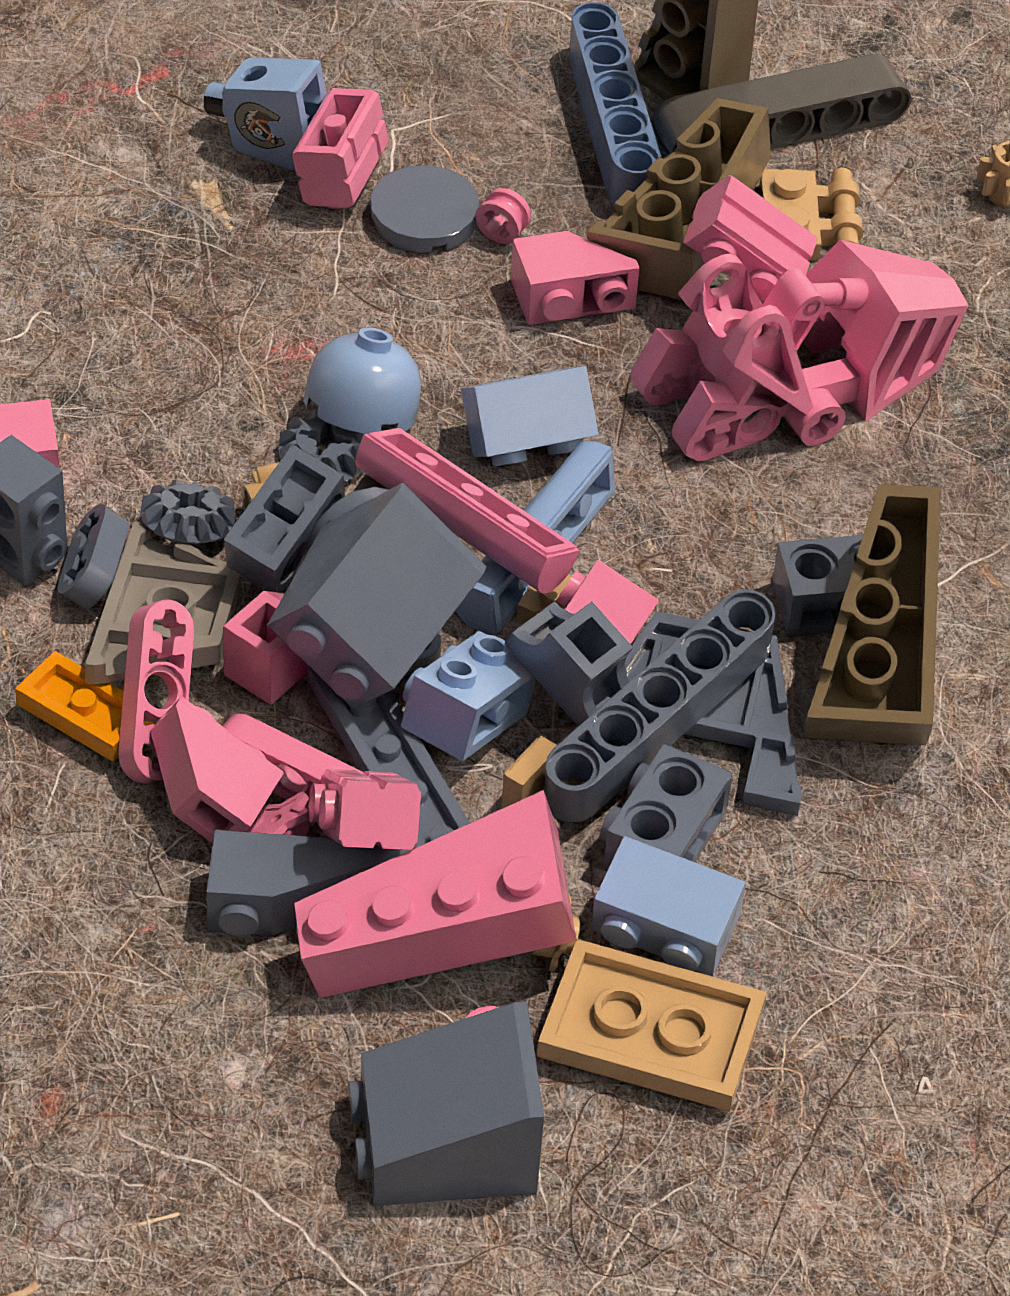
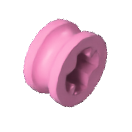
M498 188L493 190L486 198V201L476 210L475 219L477 226L487 238L499 244H510L528 226L532 214L529 205L518 193L510 189Z

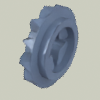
M315 409L312 410L308 419L292 417L289 429L280 432L278 449L280 461L293 444L343 474L344 482L362 473L357 468L355 459L364 433L345 430L327 423L316 416L317 411ZM323 439L334 440V443H330L327 449L323 450L322 455H318L317 445H320Z
M172 480L170 486L155 485L152 487L149 495L142 497L141 519L152 532L173 542L204 544L217 541L226 537L236 523L237 513L234 511V499L221 495L218 487L205 488L199 486L197 481L192 484H182L178 480Z

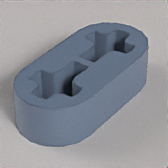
M99 504L93 507L77 526L71 539L57 589L61 595L80 608L87 610L93 607L110 587L128 533L129 523L126 519L106 505Z

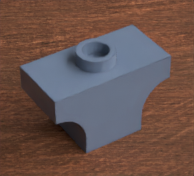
M554 601L513 631L504 643L577 726H580L629 682L625 672V660L634 647L592 601L575 614L564 610Z

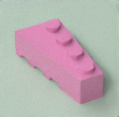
M544 790L294 903L301 960L320 998L577 941L559 834Z

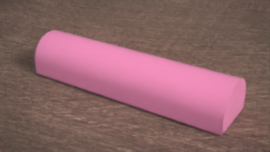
M401 428L363 435L355 459L359 470L387 489H391L403 482L456 536L540 593L551 592L566 578L580 551L576 545Z

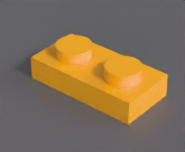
M54 651L15 688L16 705L110 761L115 762L119 758L123 690L110 682L95 685L86 684L85 668L57 651ZM143 720L144 726L152 725L153 721Z

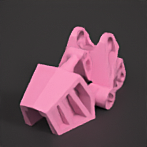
M839 240L806 275L801 269L797 268L790 269L782 274L762 304L744 264L735 254H724L702 265L679 291V296L693 312L682 330L661 328L654 330L632 368L630 374L631 382L642 397L651 405H662L690 396L673 425L672 437L685 455L697 462L726 454L765 439L779 425L781 417L785 418L805 445H820L834 437L845 422V411L840 404L850 402L866 422L939 371L968 308V303L954 279L932 262ZM731 269V276L724 284L710 288L711 282L718 274ZM802 342L812 354L841 344L847 351L846 358L802 369L797 350ZM761 409L755 417L744 422L749 415Z

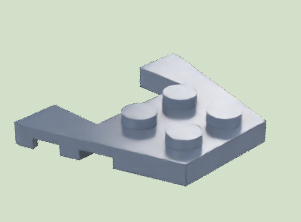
M656 611L632 645L634 648L626 657L625 672L629 682L699 620ZM736 628L740 631L751 632V630ZM772 635L770 653L764 663L684 735L754 749L744 790L743 804L798 816L802 793L800 782L797 781L794 762L795 749L793 736L790 735L786 711L787 698L778 640L776 635ZM694 665L698 669H712L708 665ZM663 702L650 703L655 707H670V705ZM611 740L606 743L619 747L622 746L623 741Z

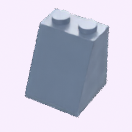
M402 482L322 526L267 626L294 653L304 660L336 694L341 696L352 708H356L396 687L483 576L487 566Z
M527 1002L510 1003L361 1053L360 1080L348 1082L351 1122H364L365 1138H355L356 1173L358 1180L370 1179L373 1206L537 1193L544 1111Z

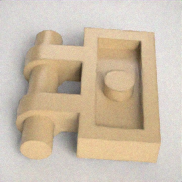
M764 169L759 182L760 196L818 237L813 255L809 260L819 261L821 246H834L839 240L859 244L863 237L862 219L855 211L860 203L859 186L853 181L852 172L849 169H835L831 173V183L828 186L816 185L815 171ZM819 213H834V216L831 219L819 218Z

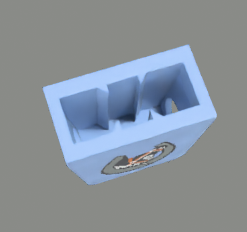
M248 58L240 64L225 84L212 82L208 85L204 94V110L207 114L227 118L232 146L238 152L295 171L292 153L326 96L321 61L312 59Z

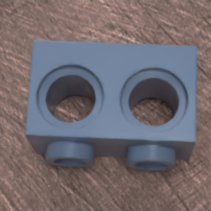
M10 435L0 442V568L25 586L44 571L55 568L68 552L63 471L19 439Z
M292 444L224 538L227 567L266 591L281 593L302 564L306 556L307 541L317 521L335 502L345 497L344 475Z
M863 534L778 542L772 584L787 636L834 632Z
M663 744L650 765L643 762L636 769L628 789L629 798L623 807L613 806L603 822L599 835V840L606 843L603 870L608 871L624 836L696 862L727 813L732 772Z

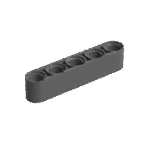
M870 54L675 96L661 103L654 111L651 120L654 130L670 155L677 148V138L716 98L766 107L769 112L771 150L891 123L905 114L910 107L912 99L911 93L886 56Z

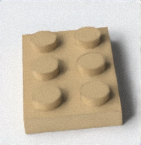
M578 939L574 944L539 1037L537 1057L730 1112L765 1007L767 992Z

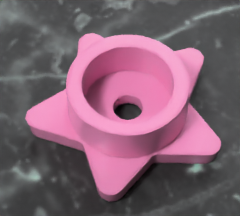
M300 792L281 804L264 805L256 820L246 832L305 836L310 828L307 822L309 820V809L305 808L309 797L305 792Z

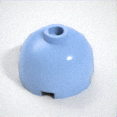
M362 328L358 333L345 334L331 340L315 355L309 370L303 402L308 406L313 401L319 405L317 417L345 430L369 434L380 431L382 424L391 425L398 423L397 428L407 431L415 425L420 403L421 376L417 363L404 347L393 341V337L388 332L377 328Z

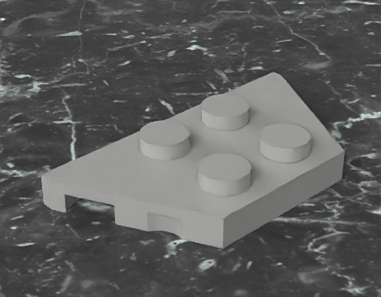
M133 521L85 663V683L95 685L125 680L131 618L140 607L161 600H173L182 604L192 617L194 639L191 668L219 664L223 652V625L233 618L241 591V575L227 567V562L209 558L203 555L199 549L187 543L178 542L174 545V549L157 542L151 539V530L143 522ZM161 619L153 621V631L162 634L163 640L169 639L171 635L170 628L163 627ZM158 654L149 656L150 664L169 662V658L157 659Z

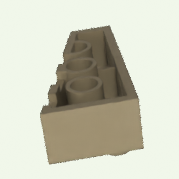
M655 0L652 11L656 15L651 27L643 32L638 45L642 49L638 59L633 61L638 82L667 100L683 94L748 81L759 0Z
M716 98L677 138V148L664 159L658 157L647 169L648 178L634 192L626 190L614 203L615 212L605 222L598 219L586 231L588 240L637 260L639 265L637 290L682 300L678 294L679 291L696 271L705 264L700 254L683 243L689 224L694 220L692 215L697 201L704 192L728 175H732L754 191L771 158L768 108Z
M878 485L835 629L808 711L802 738L927 745L933 726L941 487Z

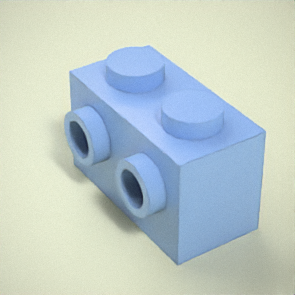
M586 366L569 367L461 388L473 457L491 456L493 466L526 461L525 449L546 445L548 455L573 452L582 443L581 438L599 435Z
M478 631L458 646H450L443 653L442 657L426 668L420 667L413 672L403 691V700L407 704L401 728L464 761L527 714L536 679L504 644L505 640Z
M624 836L594 898L592 930L601 933L607 941L622 948L637 947L662 957L669 965L690 971L697 970L713 977L741 915L746 882Z

